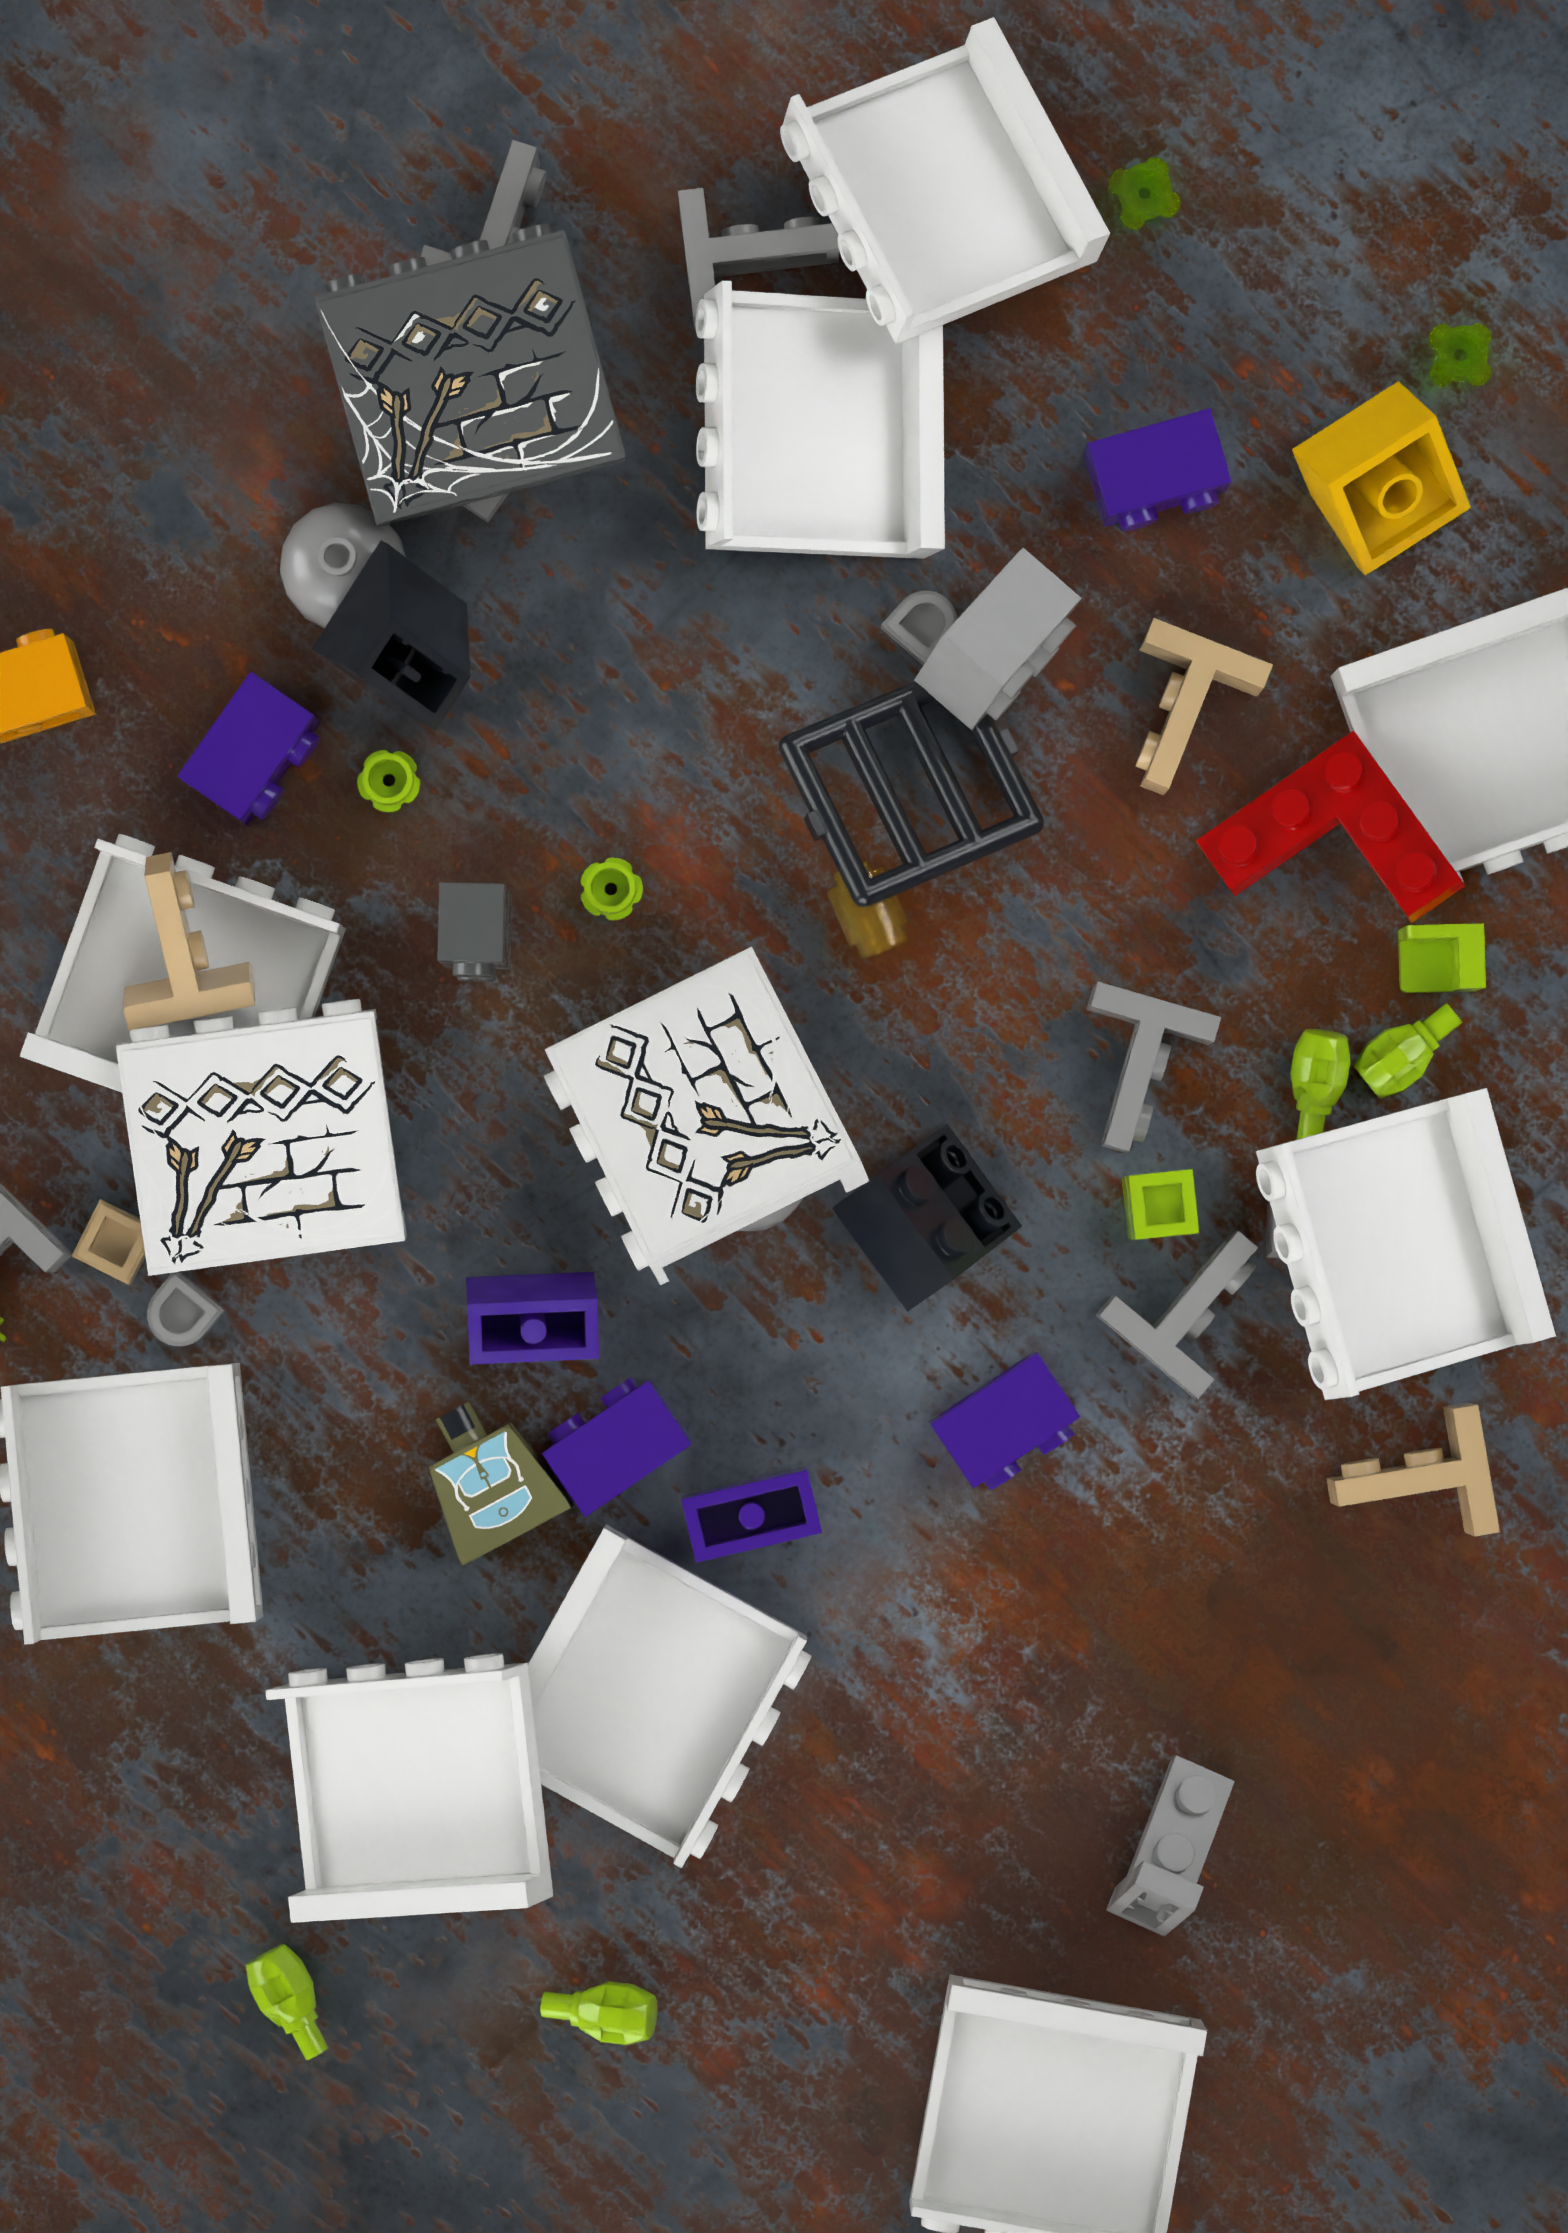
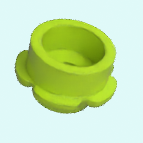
M379 750L372 753L364 761L363 772L358 775L357 784L361 796L365 800H371L375 809L379 811H398L403 803H411L419 793L421 783L415 774L417 765L409 755L401 751H396L394 754L389 753L387 750ZM386 775H393L395 777L393 786L388 787L384 785L383 779Z
M611 857L601 864L595 862L584 871L581 878V885L584 887V892L581 894L582 903L594 916L602 914L608 920H621L630 915L632 905L641 900L643 893L641 878L632 873V866L623 859ZM613 883L617 886V892L614 895H608L605 892L607 884Z

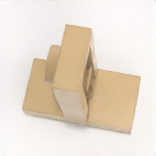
M1153 618L1139 651L1186 669L1184 676L1172 672L1159 704V708L1169 711L1160 735L1152 731L1148 732L1135 765L1146 770L1140 786L1164 795L1170 788L1212 679L1257 697L1265 687L1273 664Z
M171 852L146 857L144 877L169 978L124 987L123 1011L128 1031L255 1006V981L250 962L199 971L209 968V961L202 931L190 932L185 910L195 908L188 871L176 872Z
M1463 1403L1443 1407L1451 1457L1444 1458L1442 1448H1432L1405 1453V1465L1380 1469L1379 1458L1341 1464V1476L1326 1478L1330 1503L1340 1507L1457 1487L1464 1532L1472 1536L1500 1532L1479 1406L1472 1403Z

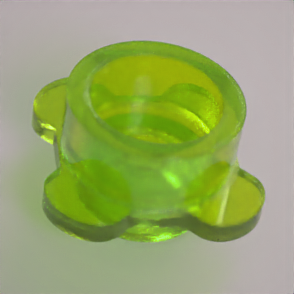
M1151 157L1145 163L1137 164L1128 171L1117 169L1110 176L1108 187L1113 194L1118 196L1122 207L1120 220L1125 227L1137 230L1142 228L1145 221L1158 216L1171 218L1178 212L1181 203L1180 197L1172 192L1171 180L1168 176L1169 167L1164 160ZM1147 188L1150 191V197L1142 199L1138 194L1139 190Z
M1479 323L1453 328L1447 324L1435 326L1428 336V342L1434 348V364L1429 369L1431 381L1439 387H1447L1451 382L1468 381L1474 387L1486 384L1492 375V368L1487 363L1489 356L1488 345L1492 339L1489 329ZM1463 350L1466 354L1465 360L1458 361L1454 356L1455 351Z

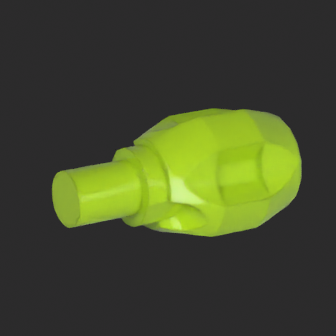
M1446 1003L1422 1023L1418 1020L1413 1025L1407 1024L1383 1030L1364 1046L1353 1066L1379 1099L1404 1092L1423 1077L1434 1055L1433 1051L1440 1046L1438 1042L1461 1025L1462 1021Z
M1306 1029L1296 1044L1290 1072L1294 1099L1297 1100L1296 1109L1301 1111L1296 1140L1323 1133L1326 1115L1331 1114L1332 1106H1335L1347 1086L1350 1053L1348 1038L1344 1034L1321 1029Z
M280 1944L249 1961L246 1964L248 1984L261 2012L276 2025L282 2026L286 2034L292 2033L306 2060L327 2050L328 2046L314 2021L318 2018V2015L314 2010L316 2008L313 1981L302 1960L285 1944Z
M611 1981L589 1988L586 1991L578 1990L573 1995L544 1992L540 2006L542 2017L570 2020L571 2026L579 2027L580 2030L600 2042L630 2045L649 2040L655 2030L658 2010L657 1999L652 1993L634 1984Z

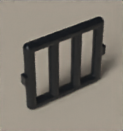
M915 681L787 734L779 742L780 754L810 812L804 817L805 824L814 842L823 839L853 902L859 907L872 906L1034 836L1044 826L1043 816L1013 758L1019 752V749L1009 729L1000 732L995 720L989 714H986L971 731L1008 803L1013 817L983 830L981 829L921 706L936 699ZM894 717H898L958 838L957 841L927 854L865 731ZM839 740H842L903 863L871 878L809 754Z

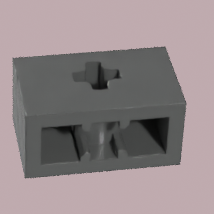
M439 882L437 961L446 969H453V976L457 977L459 981H496V970H511V892L505 884Z

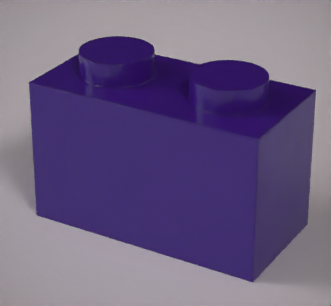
M1211 408L1088 442L1083 453L1103 526L1106 527L1120 523L1122 531L1135 530L1151 525L1159 520L1157 512L1180 505L1183 514L1195 513L1211 508L1220 503L1218 495L1225 493L1232 482Z
M250 671L177 777L246 826L251 823L255 816L264 820L283 794L284 789L277 784L291 764L300 768L318 745L320 736L314 733L320 722L312 713Z
M594 1272L466 1277L470 1365L599 1359L598 1298Z
M1034 1351L928 1422L971 1487L974 1489L984 1482L989 1490H993L1022 1470L1016 1462L1017 1459L1035 1447H1038L1041 1453L1045 1455L1074 1436L1075 1433L1069 1425L1079 1419L1080 1415L1038 1352Z
M631 1376L600 1397L607 1409L586 1423L578 1412L547 1434L554 1445L545 1450L542 1455L584 1517L590 1515L693 1443L651 1379L638 1387Z
M807 1466L686 1494L681 1498L696 1563L822 1533Z

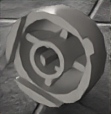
M332 503L312 509L293 525L282 546L280 575L287 597L305 619L325 628L380 540L388 543L405 556L399 535L390 525L378 526L375 522L373 511L362 505Z

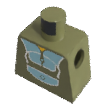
M470 1402L436 1419L453 1454L429 1466V1470L462 1566L565 1512L574 1505L570 1496L512 1422L487 1435Z

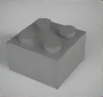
M1022 548L943 634L914 681L971 730L986 714L997 720L1021 693V688L1032 675L1036 677L1059 651V646L1074 630L1076 625L1068 617L1082 598L1025 548Z

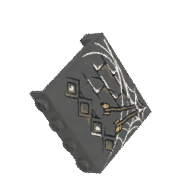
M548 223L527 227L512 233L514 243L489 249L487 240L467 243L450 250L452 260L427 266L425 257L400 261L387 267L389 277L366 283L363 274L340 277L325 283L327 293L314 296L375 522L378 526L400 523L626 462L624 448L565 229L552 233Z

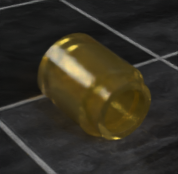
M868 860L863 861L870 878L886 871L885 867L872 870ZM837 872L833 875L837 886L826 892L849 947H857L862 960L886 952L909 940L903 927L908 924V920L897 895L869 907H859L853 902L840 873Z

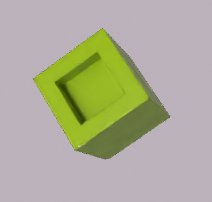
M1484 923L1408 925L1398 930L1400 990L1403 993L1476 992L1486 988Z
M1193 1169L1122 1177L1128 1240L1199 1233Z

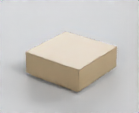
M100 1199L72 1257L128 1285H132L146 1257L140 1217L104 1199Z

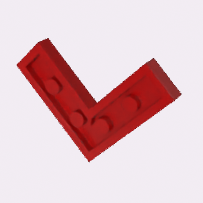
M1354 730L1196 840L1234 896L1240 894L1339 824L1342 825L1411 923L1465 887L1462 879Z

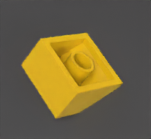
M1399 381L1292 449L1311 497L1358 569L1365 576L1471 508L1436 415Z

